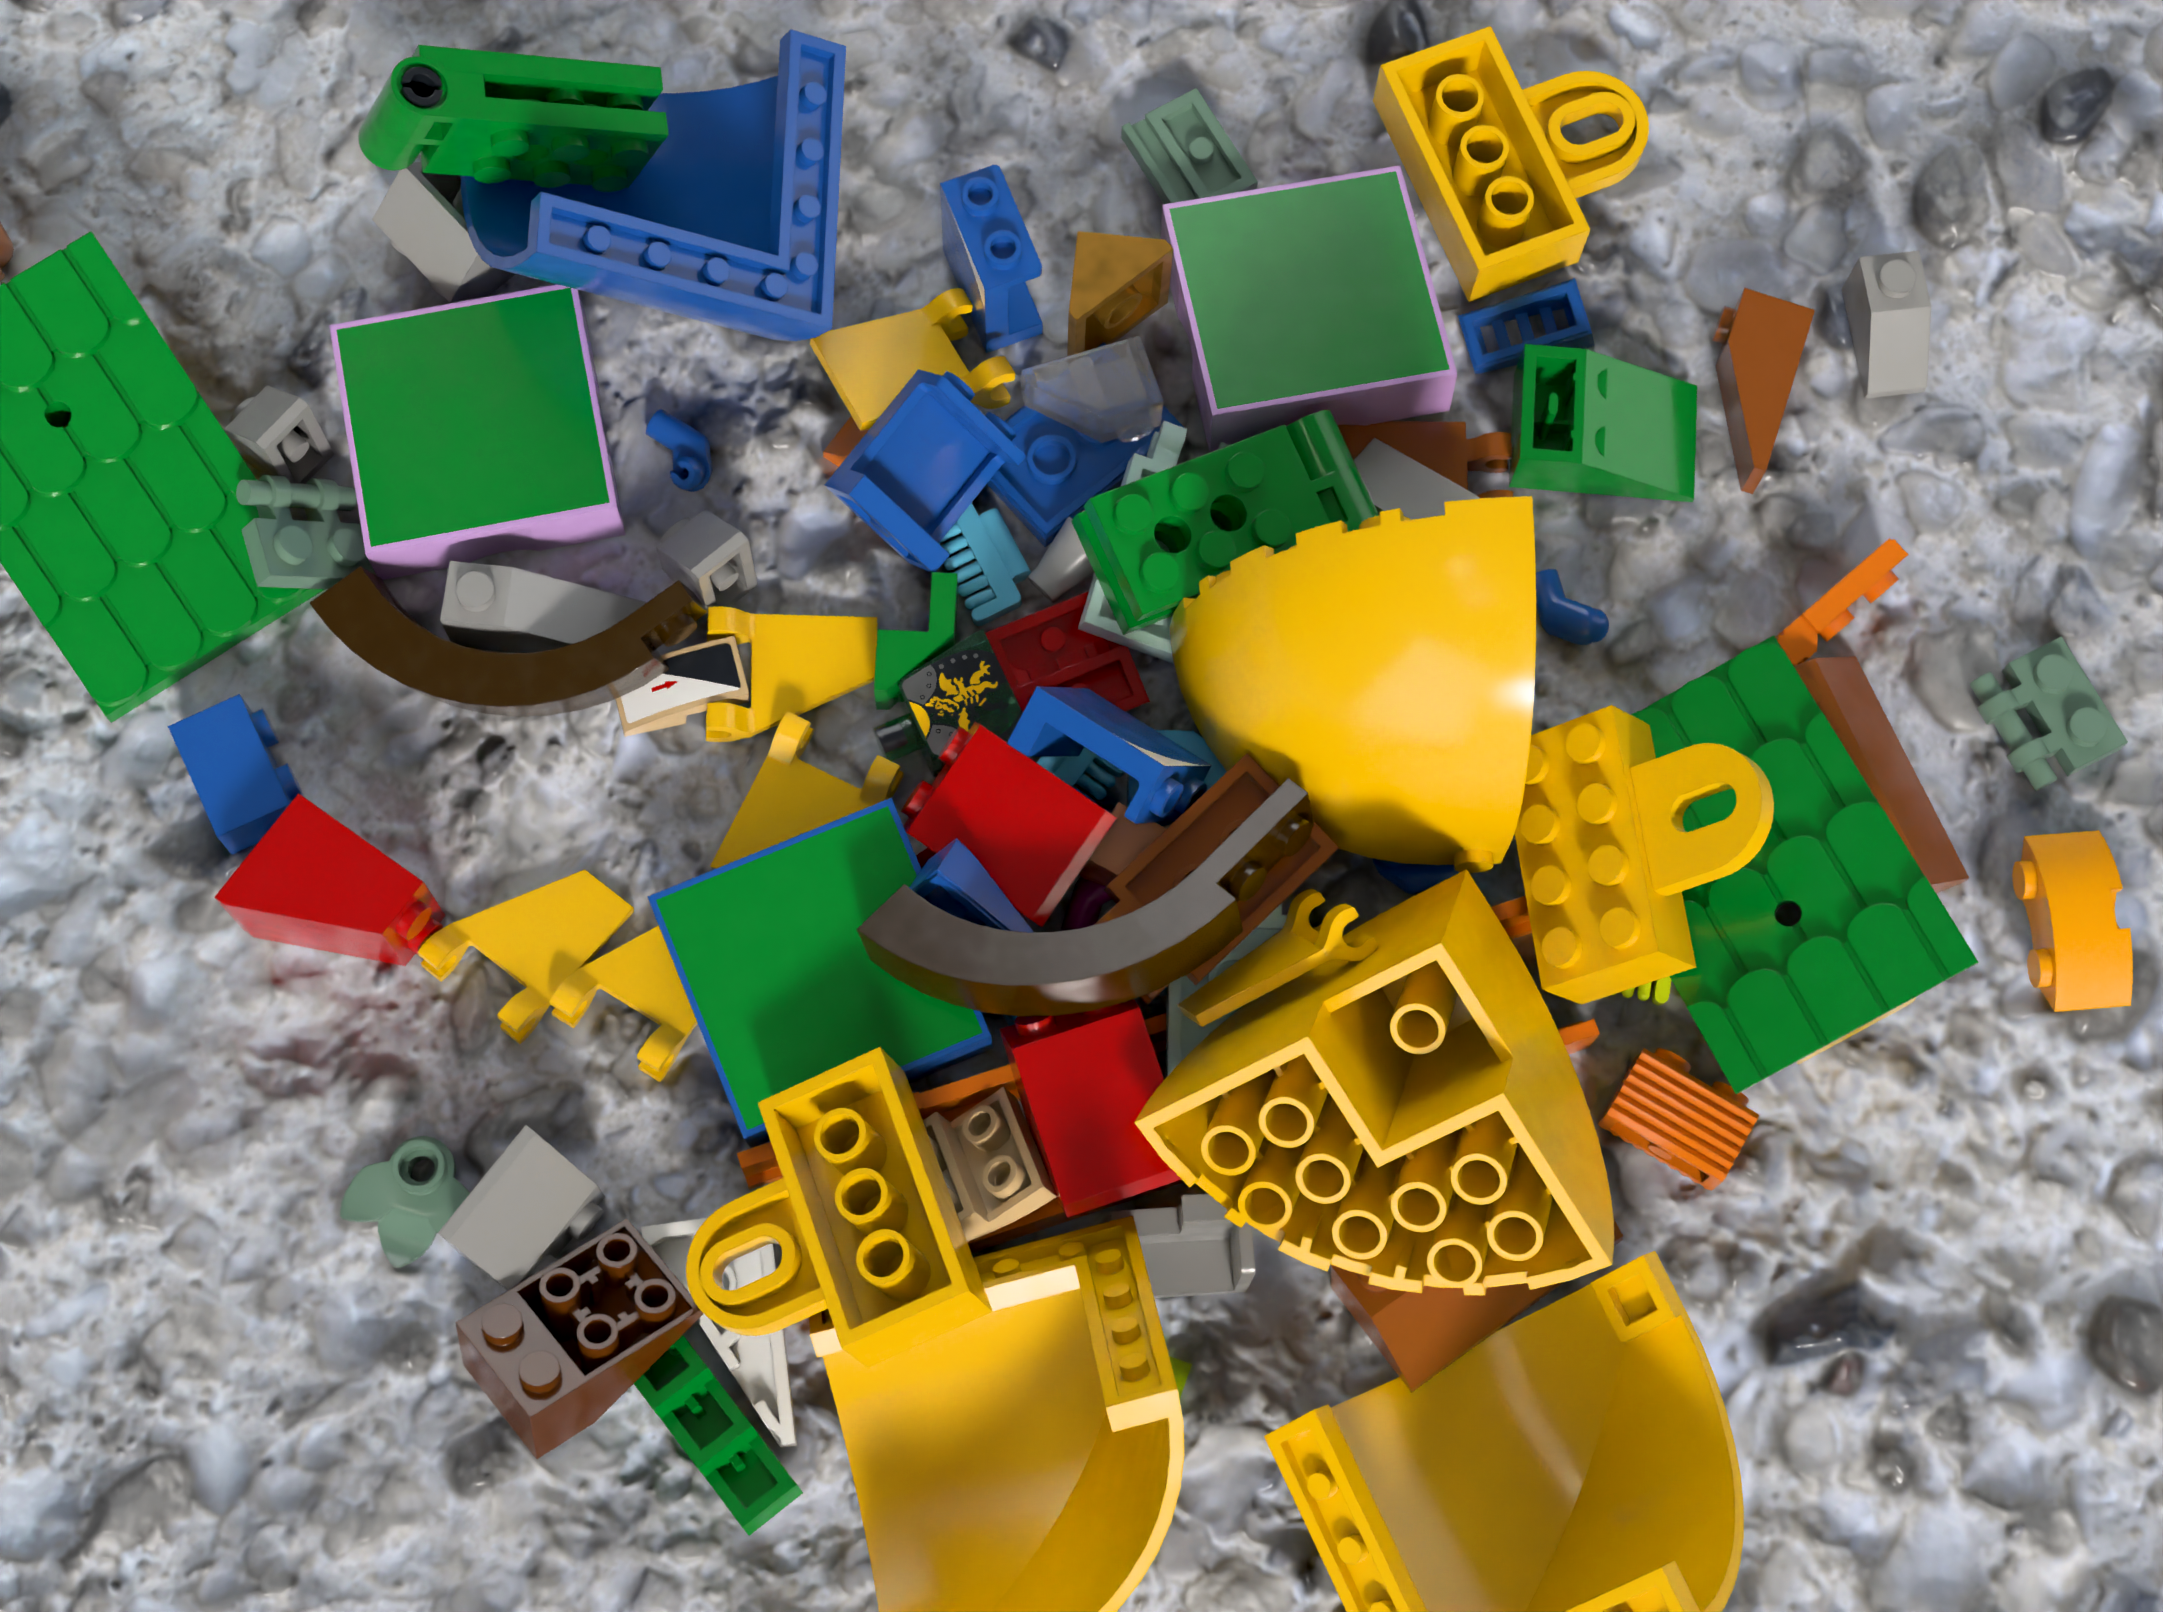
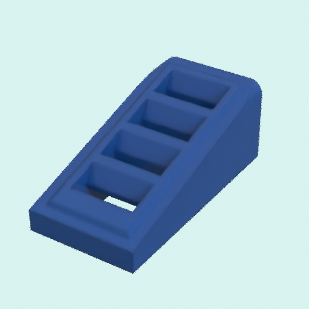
M1575 278L1458 315L1475 375L1516 366L1525 344L1582 349L1595 346ZM1564 309L1569 328L1558 331L1552 311ZM1540 314L1546 335L1534 338L1528 317ZM1516 319L1523 342L1511 346L1504 322ZM1493 326L1500 350L1491 353L1487 352L1480 327Z
M957 838L924 864L909 887L932 905L955 917L995 929L1034 933L978 859Z

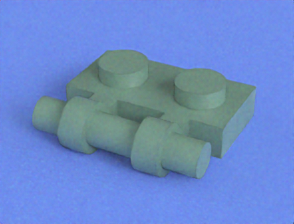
M263 475L258 481L241 480L238 483L236 489L238 502L241 505L256 506L259 518H254L241 529L257 587L329 589L360 566L376 575L365 554L361 524L340 523L337 511H352L356 507V491L353 487L338 486L334 480L312 478L306 484L290 483L285 476ZM289 508L305 509L308 521L292 520Z
M2062 636L2006 665L2002 673L2011 685V690L2003 691L1992 672L1978 677L1969 684L1981 703L1977 708L1986 725H1995L2011 751L2007 755V759L2016 773L2024 772L2035 791L2047 787L2058 779L2046 759L2055 756L2068 777L2119 751L2128 743ZM2025 708L2042 735L2041 738L2033 739L2017 711Z

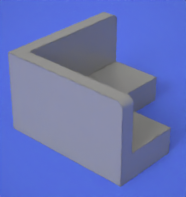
M1209 1194L1181 1195L1178 1207L1111 1211L1110 1221L1132 1215L1134 1217L1154 1298L1247 1292L1255 1275L1252 1226L1245 1223L1240 1228L1226 1219L1224 1215L1227 1209Z

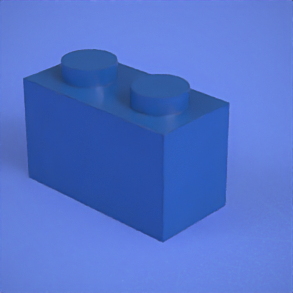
M240 694L168 726L215 834L232 855L257 844L299 793L304 797L289 764L286 763L278 767L269 747L278 744L279 739L263 708L252 712Z

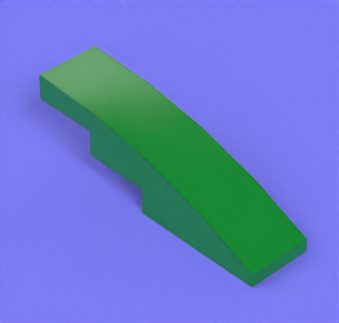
M684 1335L634 1383L749 1536L803 1494L802 1490Z

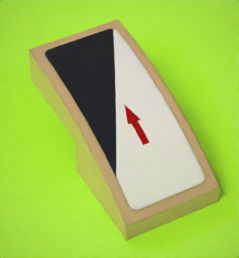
M735 636L689 646L661 655L669 667L668 671L646 685L615 699L624 737L686 724L687 715L707 711V703L721 702L738 705L749 702V690Z

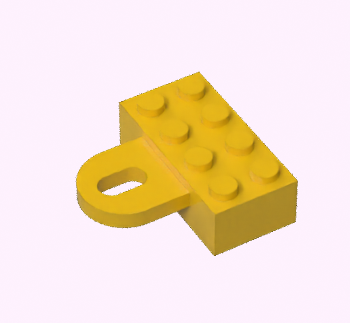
M1491 26L1380 65L1373 97L1374 105L1468 302L1578 263L1591 229L1576 198L1614 185L1627 177L1637 166L1649 134L1648 116L1642 101L1628 85L1611 75L1596 71H1576L1521 89ZM1596 114L1612 117L1619 127V130L1613 134L1581 145L1567 141L1560 130L1565 125Z
M1613 705L1531 735L1525 790L1515 838L1542 990L1582 1005L1696 968L1682 891L1720 879L1740 870L1760 851L1771 829L1774 814L1772 789L1766 775L1753 760L1730 747L1714 743L1692 745L1656 758L1650 725ZM1728 789H1734L1736 793V806L1729 817L1690 832L1685 831L1683 816L1691 803Z
M881 1047L758 1102L783 1178L721 1206L703 1222L696 1232L687 1255L686 1278L695 1304L708 1318L730 1332L746 1336H760L774 1333L828 1309L841 1348L866 1367H870L993 1312L906 1074ZM768 1244H780L782 1260L773 1273L736 1290L724 1289L722 1276L725 1268L731 1261Z

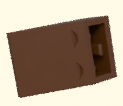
M626 1218L458 1320L455 1324L464 1367L534 1457L539 1459L595 1423L703 1315V1312L695 1304L689 1291Z

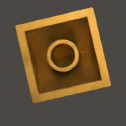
M1083 231L1077 232L1068 317L1067 364L1070 368L1103 342L1109 347L1168 303L1173 248L1166 240Z

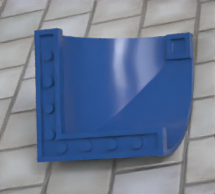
M790 29L780 39L777 76L731 88L700 92L661 93L648 111L666 112L669 135L629 188L614 192H601L595 190L592 185L565 184L560 187L545 188L537 186L534 181L507 179L499 183H482L475 180L472 176H460L464 218L475 251L482 261L496 269L772 340L801 341L816 338L832 329L846 46Z

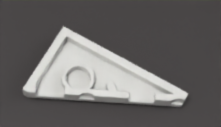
M707 1218L641 1227L642 1237L689 1291L686 1278L687 1255L696 1232ZM768 1244L731 1261L723 1272L722 1283L724 1289L736 1290L773 1273L777 1269L775 1245ZM703 1313L697 1321L780 1448L797 1446L784 1329L760 1336L740 1335L724 1329Z

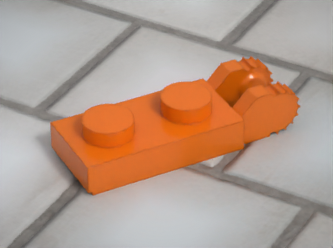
M1889 538L1775 637L1793 666L1804 663L1817 652L1818 634L1825 642H1828L1855 618L1847 608L1863 595L1871 604L1899 580L1892 569L1907 557L1908 553L1895 539L1891 540Z

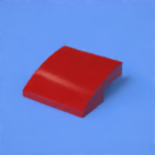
M1089 591L981 635L987 651L996 655L1006 676L1007 682L1002 683L1016 716H1018L1020 710L1024 712L1037 686L1088 688L1125 712L1150 702L1128 647L1078 629Z

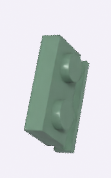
M1197 88L1146 113L1145 119L1133 125L1129 122L1122 126L1121 139L1163 204L1257 189L1258 181Z

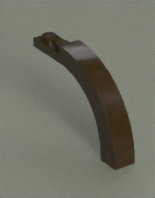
M1288 778L1203 863L1177 886L1151 903L1108 922L1059 932L1027 933L1000 930L977 925L955 917L932 905L904 884L860 925L857 931L870 961L895 979L919 992L956 1006L986 1013L1014 1016H1057L1087 1012L1124 1003L1158 990L1189 974L1218 954L1243 932L1237 902L1239 900L1247 901L1253 897L1263 885L1267 873L1285 855L1292 856L1297 853L1310 837L1314 823L1308 792Z

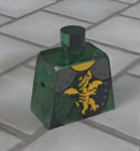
M982 629L902 678L896 685L898 701L904 715L874 727L873 733L884 758L894 761L917 750H921L933 777H937L945 766V763L938 759V756L948 739L959 726L969 731L976 721L1005 742H1008L1023 712Z

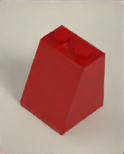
M976 721L969 731L959 726L948 739L938 756V759L943 761L945 766L932 785L922 780L905 802L901 812L909 818L903 825L906 833L936 854L957 838L978 859L1015 909L1042 927L1117 818L1041 765L1008 745L1007 742Z
M299 793L214 897L240 927L254 938L406 966L415 954L418 955V950L434 933L443 928L440 922L446 916L422 880Z
M1134 999L1087 1012L1057 1016H1018L1014 1020V1025L1000 1029L1028 1127L1056 1193V1199L1067 1218L1182 1180L1161 1159L1134 1123L1144 1105L1164 1081L1140 1007Z

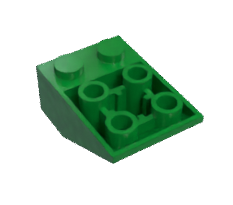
M1525 344L1514 373L1512 458L1510 459L1509 487L1693 502L1695 489L1697 385L1588 349Z

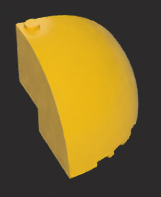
M1532 496L1444 502L1445 515L1412 520L1405 517L1400 508L1381 511L1380 515L1362 521L1358 530L1349 532L1347 524L1343 521L1314 527L1296 533L1297 545L1290 547L1288 550L1274 554V548L1264 545L1230 562L1231 570L1222 572L1216 577L1208 575L1199 582L1200 595L1196 599H1182L1174 611L1169 627L1172 657L1179 686L1194 723L1208 747L1226 771H1229L1248 753L1279 786L1288 778L1308 792L1313 821L1339 846V849L1369 858L1397 863L1454 865L1456 871L1462 872L1467 869L1469 873L1488 871L1493 868V864L1502 863L1515 834L1520 816L1532 731L1536 658V560Z
M1467 869L1403 901L1343 935L1345 943L1353 942L1362 933L1373 936L1378 947L1369 957L1360 961H1327L1239 1008L1200 1042L1173 1069L1144 1105L1134 1122L1161 1159L1189 1188L1196 1183L1227 1209L1224 1215L1226 1219L1240 1228L1245 1223H1248L1268 1237L1280 1242L1279 1251L1305 1264L1327 1272L1331 1264L1350 1272L1370 1276L1368 1284L1415 1293H1422L1424 1286L1463 1288L1464 1295L1483 1296L1486 1294L1488 1287L1528 1283L1530 1290L1570 1281L1611 1266L1613 1263L1614 1218L1610 1188L1599 1140L1579 1079L1554 1020L1532 976Z

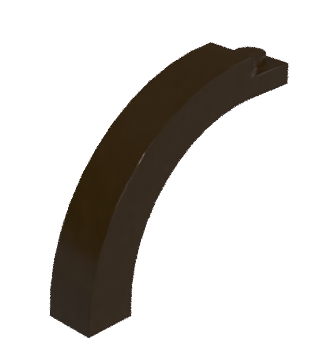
M362 566L310 602V605L326 626L352 652L378 671L425 696L451 706L484 714L513 717L549 716L579 711L612 701L646 685L669 670L657 648L663 644L666 647H670L685 640L696 630L698 625L695 621L708 613L695 593L678 580L623 620L590 638L552 650L509 654L464 647L434 635L419 624L401 606L382 578Z

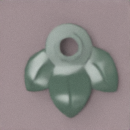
M417 1136L401 1143L393 1152L390 1161L367 1165L355 1175L345 1191L341 1202L340 1216L343 1220L351 1222H378V1233L382 1249L390 1264L400 1268L424 1255L432 1245L436 1234L470 1192L455 1179V1159L448 1147L435 1138ZM421 1160L433 1161V1175L426 1181H415L412 1177V1170L415 1164Z

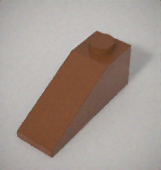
M1744 288L1734 309L1727 306L1723 307L1712 341L1722 344L1715 367L1740 489L1743 492L1753 494L1767 470L1815 310L1748 288Z

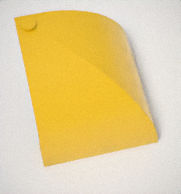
M1133 1215L973 1257L993 1312L870 1367H866L841 1348L828 1309L809 1317V1331L816 1357H823L847 1449L867 1541L879 1612H1117L1139 1585L1160 1550L1172 1522L1181 1489L1185 1456L1184 1421L1178 1389Z
M1656 1251L1644 1254L1592 1281L1587 1286L1499 1329L1412 1393L1401 1378L1398 1377L1333 1407L1327 1404L1316 1408L1264 1436L1346 1612H1722L1735 1586L1741 1563L1744 1539V1505L1736 1446L1727 1411L1703 1345Z

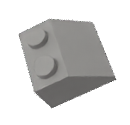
M414 162L409 167L399 170L372 220L390 238L392 246L398 252L407 256L423 273L434 291L445 297L449 302L491 295L516 275L515 273L490 267L482 261L475 251L464 218L459 175L422 173L421 162Z
M525 1125L438 1234L459 1254L508 1291L557 1261V1256L572 1238L577 1241L583 1240L595 1227L603 1214V1209L598 1205L605 1198V1195L598 1185L536 1132Z

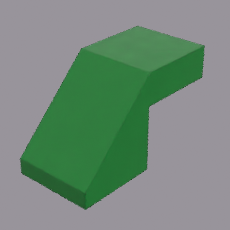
M932 572L928 632L878 629L874 679L876 710H890L906 696L902 688L903 682L930 664L955 654L958 609L957 573Z

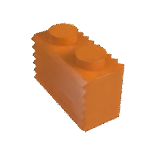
M1643 1048L1634 1058L1598 1125L1602 1129L1610 1131L1614 1136L1620 1137L1624 1142L1632 1144L1636 1149L1643 1150L1647 1155L1655 1157L1661 1163L1667 1164L1671 1169L1677 1170L1681 1175L1689 1177L1693 1182L1701 1184L1705 1189L1712 1191L1728 1175L1730 1168L1758 1120L1759 1114L1747 1108L1749 1099L1742 1092L1736 1095L1730 1085L1715 1081L1712 1086H1709L1688 1074L1691 1070V1065L1679 1055L1663 1048H1657L1655 1053Z

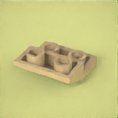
M1004 1087L951 1122L938 1112L923 1120L967 1242L1013 1223L1057 1197L1019 1102Z

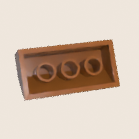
M1856 656L1814 658L1794 666L1936 894L1967 881L1969 876Z
M1614 1219L1615 1246L1623 1240V1234ZM1330 1265L1332 1290L1411 1393L1564 1283L1561 1282L1530 1290L1528 1283L1488 1287L1486 1294L1483 1296L1464 1295L1463 1288H1438L1424 1286L1422 1293H1415L1368 1284L1370 1276Z

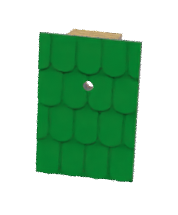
M92 231L68 244L67 248L56 251L14 276L8 283L5 284L4 282L0 285V563L106 718L112 723L325 589L257 587L241 529L254 518H259L256 506L241 505L238 502L236 489L241 480H258Z
M1774 635L1755 646L1745 649L1736 657L1706 674L1687 682L1681 688L1646 708L1631 714L1650 725L1656 758L1696 744H1721L1753 760L1766 775L1772 789L1774 799L1773 821L1768 837L1756 856L1733 874L1682 891L1696 968L1670 976L1736 1095L1796 1062L1799 1065L1910 1005L1922 993L1979 963ZM1728 789L1691 803L1683 816L1685 831L1690 832L1729 817L1736 806V793L1734 789ZM1784 904L1796 905L1802 912L1799 922L1793 926L1781 925L1776 920L1778 908Z

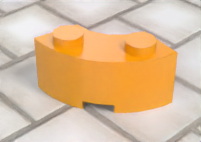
M2096 830L2024 836L2021 861L2014 863L2012 881L2017 898L2024 903L2031 928L2033 949L2028 954L2027 968L2032 986L2041 990L2054 1012L2131 1006L2133 984L2130 928L2120 929L2116 922V893L2121 891L2123 887L2116 863L2101 832Z

